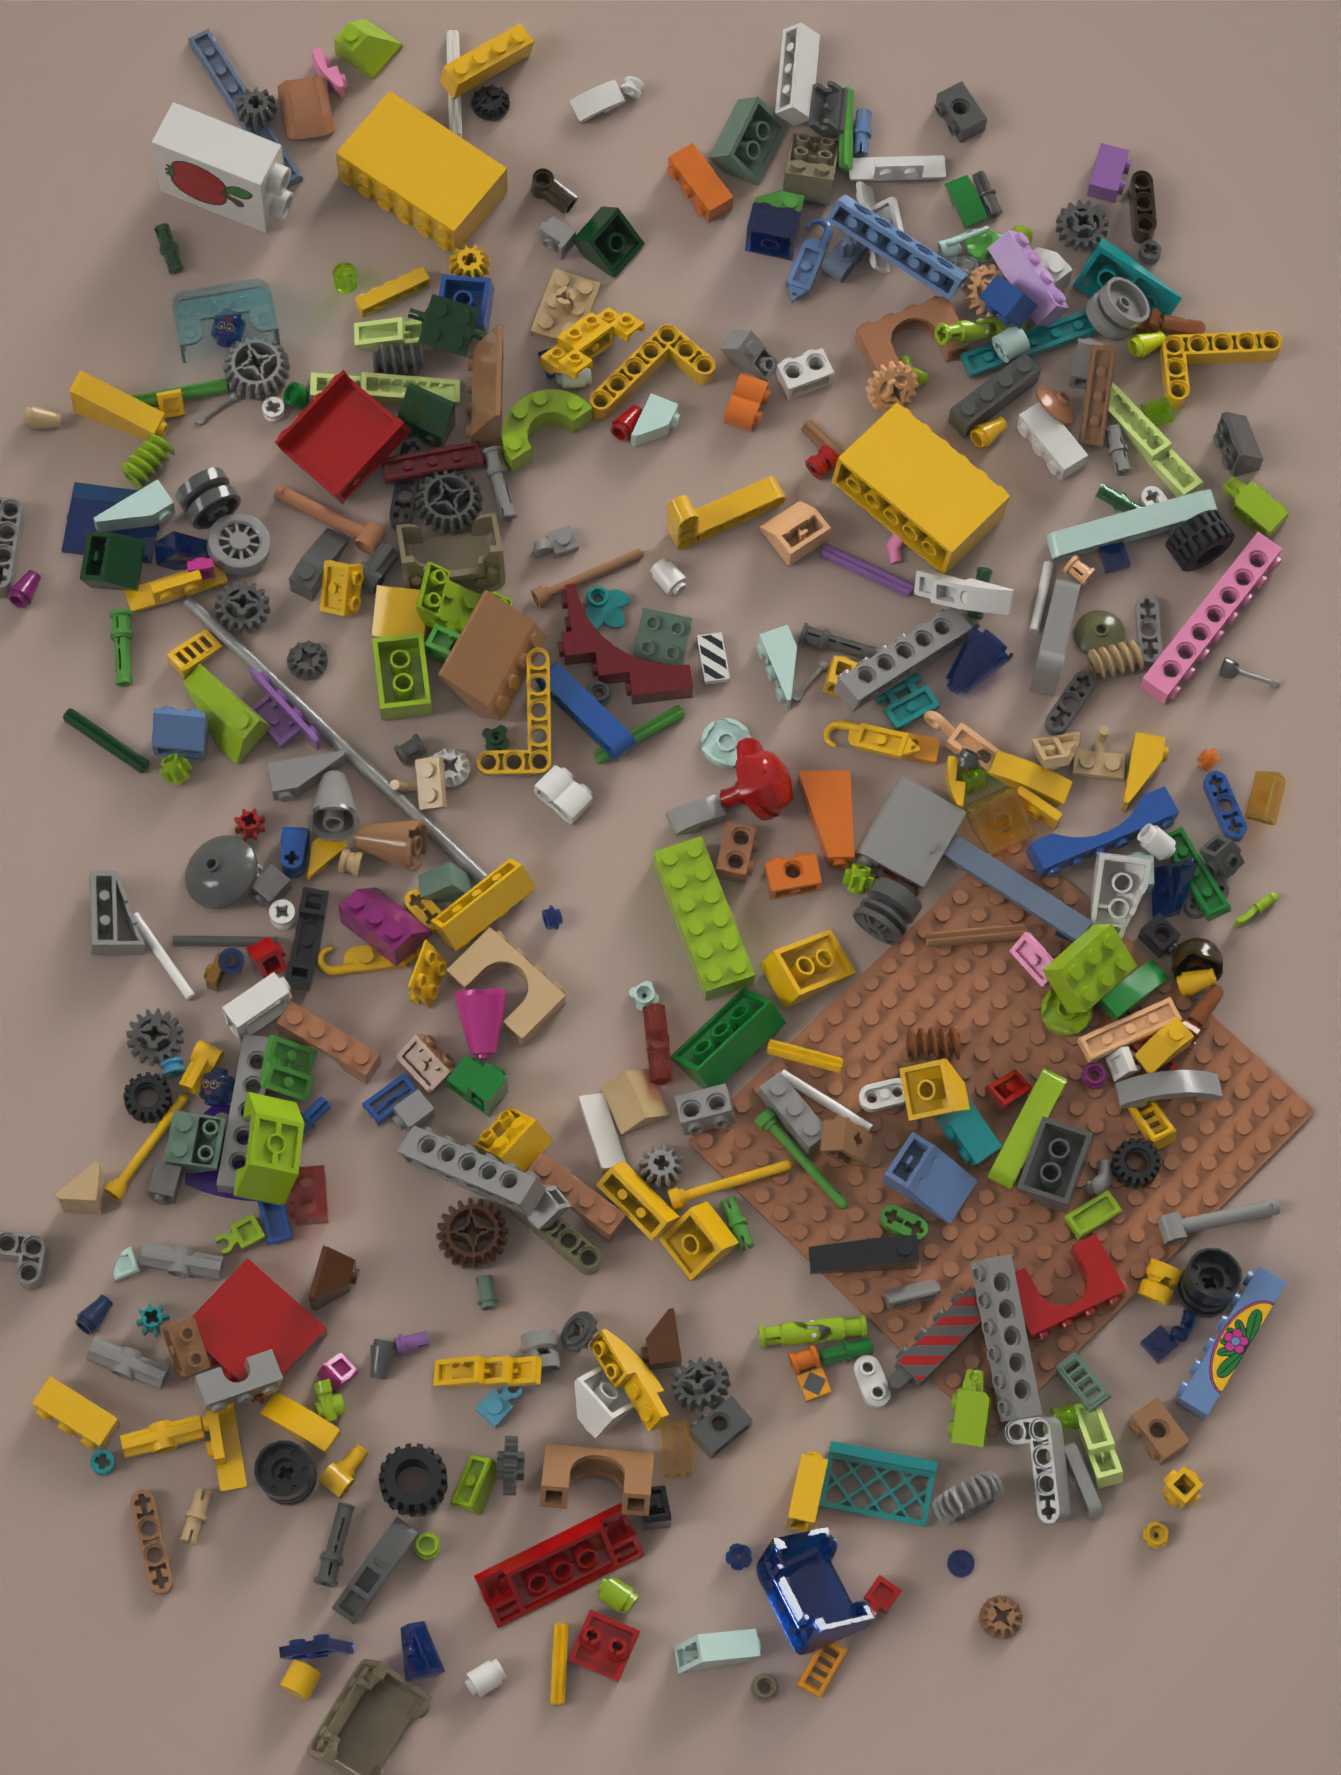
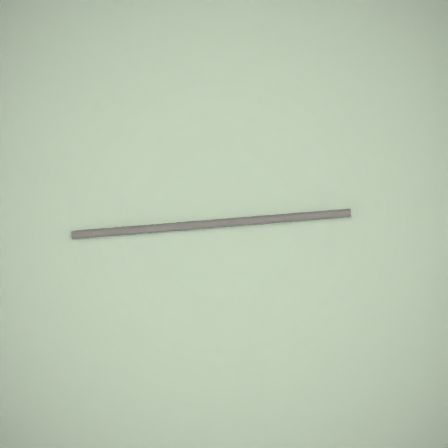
M189 596L186 598L183 605L249 668L252 669L254 667L259 673L263 671L271 680V687L275 691L278 689L282 691L288 699L287 703L292 708L296 707L302 713L305 720L314 726L338 751L344 750L345 758L411 820L424 821L422 826L427 827V835L478 883L488 876L477 863L400 791L393 790L390 787V782L228 631L227 628L221 626L220 622L194 597Z

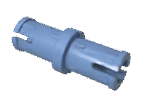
M863 108L856 111V128L853 129V137L855 138L853 156L855 158H859L860 149L862 150L861 158L868 157V142L872 135L870 129L872 112L869 109H865L864 118Z

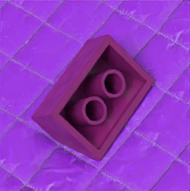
M377 887L356 889L338 906L341 923L396 967L433 934L431 929Z

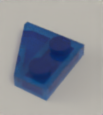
M1189 858L1154 868L1152 918L1158 913L1164 918L1180 914L1198 864L1197 860Z
M425 1621L408 1623L401 1627L406 1682L438 1676L445 1672Z
M329 1634L315 1635L312 1641L307 1642L305 1639L290 1640L289 1645L279 1647L280 1658L287 1660L323 1658L335 1652L344 1653L345 1655L354 1654L352 1642L330 1638Z

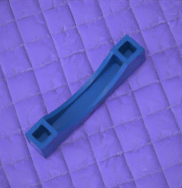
M1164 786L1143 795L1130 817L1108 832L1088 837H1068L1052 833L1030 842L1026 854L1039 878L1047 875L1049 878L1054 877L1068 866L1075 868L1083 864L1087 858L1092 856L1096 858L1097 852L1107 853V850L1116 847V849L1123 848L1130 843V840L1137 838L1141 829L1149 823L1153 826L1157 825L1162 830L1168 829L1174 825L1179 811Z

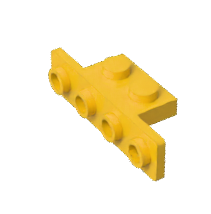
M213 563L216 578L202 580L199 570L192 572L186 570L138 586V591L125 590L124 592L132 613L225 585L228 583L226 574Z
M234 1403L228 1404V1407L221 1412L212 1413V1411H208L207 1415L202 1416L204 1431H210L211 1441L206 1442L209 1458L214 1457L221 1492L247 1487Z

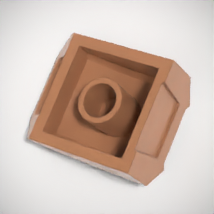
M314 75L308 78L285 80L277 86L287 139L301 140L325 136L335 131L325 78Z

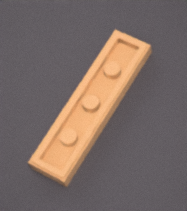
M1171 997L1079 1037L1077 1042L1088 1063H1091L1115 1052L1120 1047H1127L1156 1034L1176 1017L1181 1021L1183 1019Z

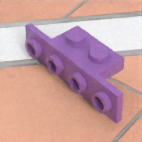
M254 667L250 669L252 680L266 694L250 707L271 725L266 733L281 749L300 733L317 751L321 749L319 739L321 735L312 725L308 727L303 720L305 718L296 707L292 709L286 703L288 699L279 689L275 691L270 684L272 682L263 671L259 673Z

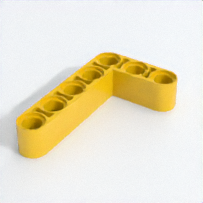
M670 324L662 325L591 394L590 406L592 407V417L600 421L609 418L667 360L694 382L703 386L709 385L714 380L715 360L675 326ZM670 338L672 341L665 342L662 339ZM682 353H688V354H690L691 356H689V357H683V356H681L680 354H682ZM654 354L656 357L648 358L646 355ZM701 368H706V369H708L709 371H708V372H701V371H699V369H701ZM632 370H636L639 373L634 375L629 372ZM618 386L623 389L620 391H615L612 388ZM604 403L606 406L597 407L596 404Z
M1275 331L1183 334L1166 337L1162 343L1159 355L1165 405L1171 410H1180L1185 406L1190 392L1187 365L1270 362L1275 360L1280 352L1283 341L1282 337ZM1270 344L1274 348H1268L1265 345ZM1245 345L1250 349H1243L1241 346ZM1220 346L1223 347L1225 350L1222 351L1217 349L1216 347ZM1196 347L1199 348L1201 351H1194L1192 348ZM1171 348L1176 350L1177 352L1173 353L1168 351L1167 349ZM1173 370V371L1178 372L1179 374H1178V375H1174V374H1172L1170 371ZM1172 393H1179L1182 397H1176Z
M774 476L764 478L697 509L693 508L687 495H681L670 501L667 505L666 529L677 549L682 550L779 507L786 501V497Z
M533 648L527 654L528 750H492L482 752L477 758V767L484 775H541L548 772L551 767L550 658L548 652L543 648ZM535 654H542L546 661L544 665L537 667L531 663V657ZM534 680H543L546 688L542 692H535L531 688ZM535 705L544 706L546 708L545 716L536 718L531 712L532 708ZM537 730H542L546 733L547 739L539 744L533 741L532 734ZM540 755L546 758V767L537 769L533 766L532 761L536 756ZM490 756L495 759L496 765L493 769L486 770L481 766V761L484 757ZM511 756L519 757L522 762L521 766L515 770L510 769L507 766L508 758Z

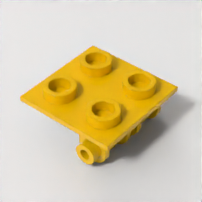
M427 940L423 943L408 988L410 989L409 996L411 997L409 1000L411 1002L419 1004L421 1000L431 1009L433 1001L437 998L441 979L446 973L448 961Z

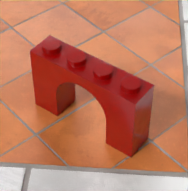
M1097 1234L1072 1245L1070 1254L1085 1282L1084 1295L1074 1304L1058 1306L1049 1303L1039 1294L1026 1268L1015 1272L1029 1342L1034 1339L1037 1342L1042 1341L1052 1335L1050 1331L1059 1327L1061 1330L1067 1329L1075 1324V1319L1084 1316L1085 1319L1090 1318L1099 1312L1098 1308L1106 1304L1109 1308L1122 1301L1121 1297L1126 1292V1288Z

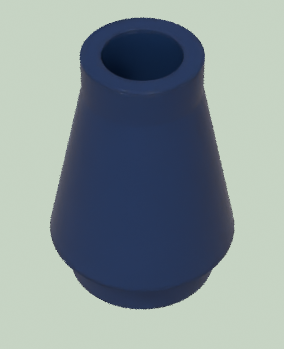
M101 1294L98 1299L77 1314L78 1318L75 1321L77 1327L88 1335L98 1332L109 1309L113 1306L112 1301Z

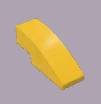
M1001 751L995 752L987 771L988 775L1016 791L1020 785L1024 786L1054 808L1064 804L1073 783L1071 780L1049 769H1044L1038 764Z
M278 1392L273 1393L260 1412V1415L327 1456L341 1435V1429Z

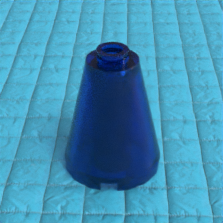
M974 624L945 678L948 682L947 688L956 695L959 693L965 695L1013 658L1012 652L1009 655L1005 652L1008 647L987 629L983 633L979 631V624Z

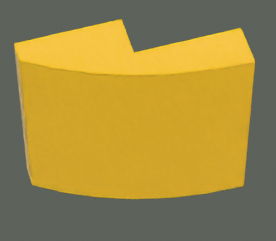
M377 585L372 636L388 637L423 633V639L426 642L427 625L423 624L416 610L420 590Z

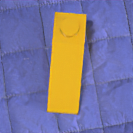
M1135 732L1132 740L1121 811L1126 812L1159 770L1161 762H1166L1169 747L1164 746L1166 737Z

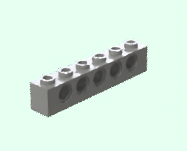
M950 607L946 611L941 609L927 623L926 621L920 622L908 635L907 633L901 634L889 647L888 645L882 646L870 659L868 657L863 658L851 671L849 669L844 670L837 677L838 682L834 691L848 708L855 712L965 642L972 630V626L956 608Z
M243 1034L216 1184L218 1192L234 1194L236 1169L233 1166L237 1161L246 1162L248 1144H239L238 1139L241 1136H249L251 1120L242 1117L247 1089L250 1086L256 1085L261 1088L257 1094L268 1096L269 1089L261 1087L262 1068L254 1069L251 1065L255 1061H263L269 1037Z
M413 1125L397 1150L407 1164L529 1217L546 1191L540 1183L541 1178L537 1174L529 1170L524 1173L510 1162L503 1164L489 1153L482 1155L471 1145L465 1144L461 1146L450 1136L440 1137L429 1127L422 1129Z
M1012 1255L970 1262L1000 1421L1004 1422L1042 1415Z

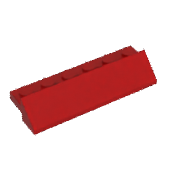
M619 1503L474 1575L480 1590L479 1592L497 1628L644 1556L638 1537L631 1526L627 1514H621L622 1504Z

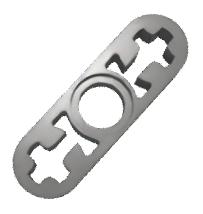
M1143 595L1137 600L1135 605L1137 645L1140 647L1143 655L1144 666L1152 667L1162 654L1159 603L1155 597ZM1144 603H1147L1148 607L1151 608L1149 618H1145V608H1142ZM1146 625L1152 626L1155 634L1153 636H1146L1142 633L1141 628ZM1151 643V652L1154 654L1152 659L1146 654L1148 644Z
M1072 1442L1064 1445L1067 1470L1088 1518L1092 1520L1104 1515L1102 1504L1076 1444Z

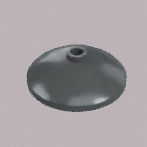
M218 836L208 840L194 852L188 862L185 872V884L189 895L199 905L208 909H224L238 903L249 893L256 880L258 872L256 854L248 843L235 836Z

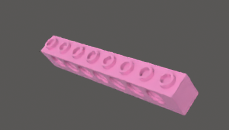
M1257 532L1142 678L1139 688L1162 704H1165L1169 698L1174 700L1182 688L1179 686L1182 681H1189L1196 671L1194 668L1198 661L1203 663L1209 655L1210 650L1208 648L1212 643L1217 644L1225 633L1222 630L1227 624L1232 626L1239 616V613H1237L1241 606L1246 608L1253 598L1251 593L1254 589L1260 590L1268 577L1265 575L1268 571L1274 572L1282 561L1279 558L1282 548ZM1251 562H1257L1261 567H1254ZM1237 580H1243L1247 585L1242 586L1237 583ZM1223 598H1228V599H1230L1233 603H1232V604H1227V603H1225L1222 599H1223ZM1208 617H1216L1218 619V622H1212L1208 619ZM1193 635H1201L1204 640H1197ZM1179 653H1186L1190 658L1183 659L1179 656ZM1164 672H1173L1176 677H1168Z

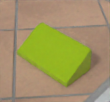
M470 1454L450 1504L481 1515L496 1481L497 1463L493 1459Z

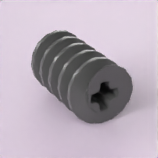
M409 343L406 351L403 344H399L397 351H395L392 344H389L387 351H385L382 344L379 345L377 352H375L373 347L374 373H380L381 369H383L385 374H390V370L393 369L395 375H399L401 368H403L405 374L409 375L410 369L413 368L415 374L418 375L421 367L424 370L423 344L419 343L417 350H415L413 344Z

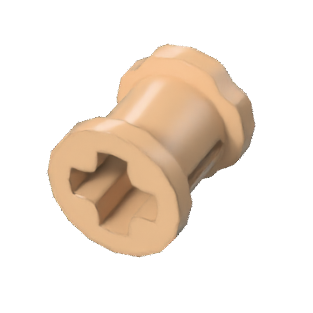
M1077 554L1071 558L1063 570L1065 574L1069 573L1076 578L1082 587L1089 583L1097 571L1094 567L1090 568L1083 563Z

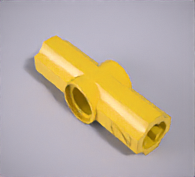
M200 1415L174 1422L170 1420L159 1421L150 1424L147 1429L120 1435L125 1459L152 1452L154 1454H163L177 1449L179 1445L205 1439Z

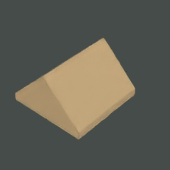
M650 1069L624 1071L601 1087V1091L604 1093L607 1105L621 1136L670 1117Z
M97 1160L55 1194L60 1209L64 1213L102 1215L105 1177Z

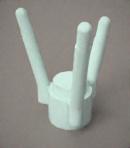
M987 226L980 229L974 228L972 230L975 231L970 233L964 232L953 238L939 241L938 248L941 257L946 260L949 259V262L952 264L958 262H995L993 257L985 261L972 257H958V254L962 253L960 242L984 233L989 228Z

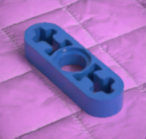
M1211 771L1204 779V792L1223 836L1232 839L1233 842L1240 841L1247 830L1245 819L1227 777L1220 771ZM1212 779H1214L1215 782H1220L1218 788L1220 795H1218L1217 797L1216 795L1218 791L1215 785L1210 786ZM1220 801H1228L1232 806V810L1223 812L1218 808V803ZM1235 815L1232 819L1233 825L1240 827L1238 834L1235 831H1229L1231 827L1229 818Z

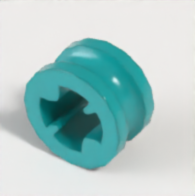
M105 1449L96 1451L90 1459L93 1471L100 1476L111 1474L116 1467L113 1454ZM102 1456H106L107 1461L110 1462L108 1467L105 1465V1469H100L99 1464L96 1463L97 1459L101 1460Z

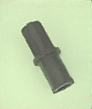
M984 171L974 173L972 175L973 181L988 218L994 219L999 217L1003 211L997 201L996 190L991 188Z

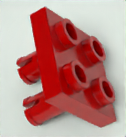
M590 1609L568 1662L619 1683L639 1637L640 1630Z

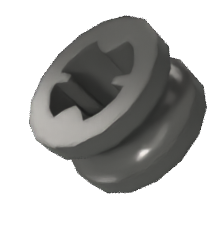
M1154 240L1144 241L1138 252L1139 260L1146 265L1158 262L1161 254L1160 244ZM1146 249L1149 251L1154 250V255L1152 256L1150 253L1145 254Z

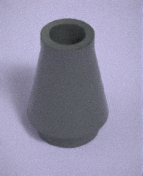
M374 1339L373 1345H370V1377L386 1380L387 1372L396 1353V1349H394L395 1342Z

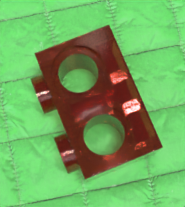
M324 1165L299 1167L297 1179L291 1189V1192H294V1202H289L290 1218L296 1219L297 1226L329 1223ZM305 1178H310L314 1181L313 1185L308 1188L302 1187L300 1182ZM305 1204L316 1206L312 1213H304L301 1210Z

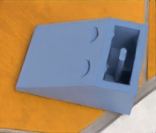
M912 1131L884 1174L882 1183L950 1225L976 1185L977 1180L938 1147Z

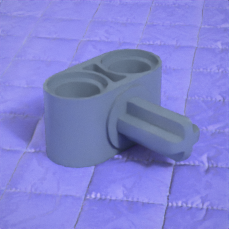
M846 234L840 238V241L825 258L821 265V270L842 283L863 259L867 247Z

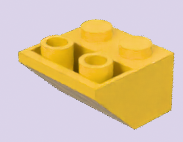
M508 1107L499 1114L497 1120L488 1129L481 1133L474 1146L484 1155L489 1153L495 1156L499 1162L503 1164L510 1162L516 1165L520 1171L524 1172L553 1140L536 1119Z

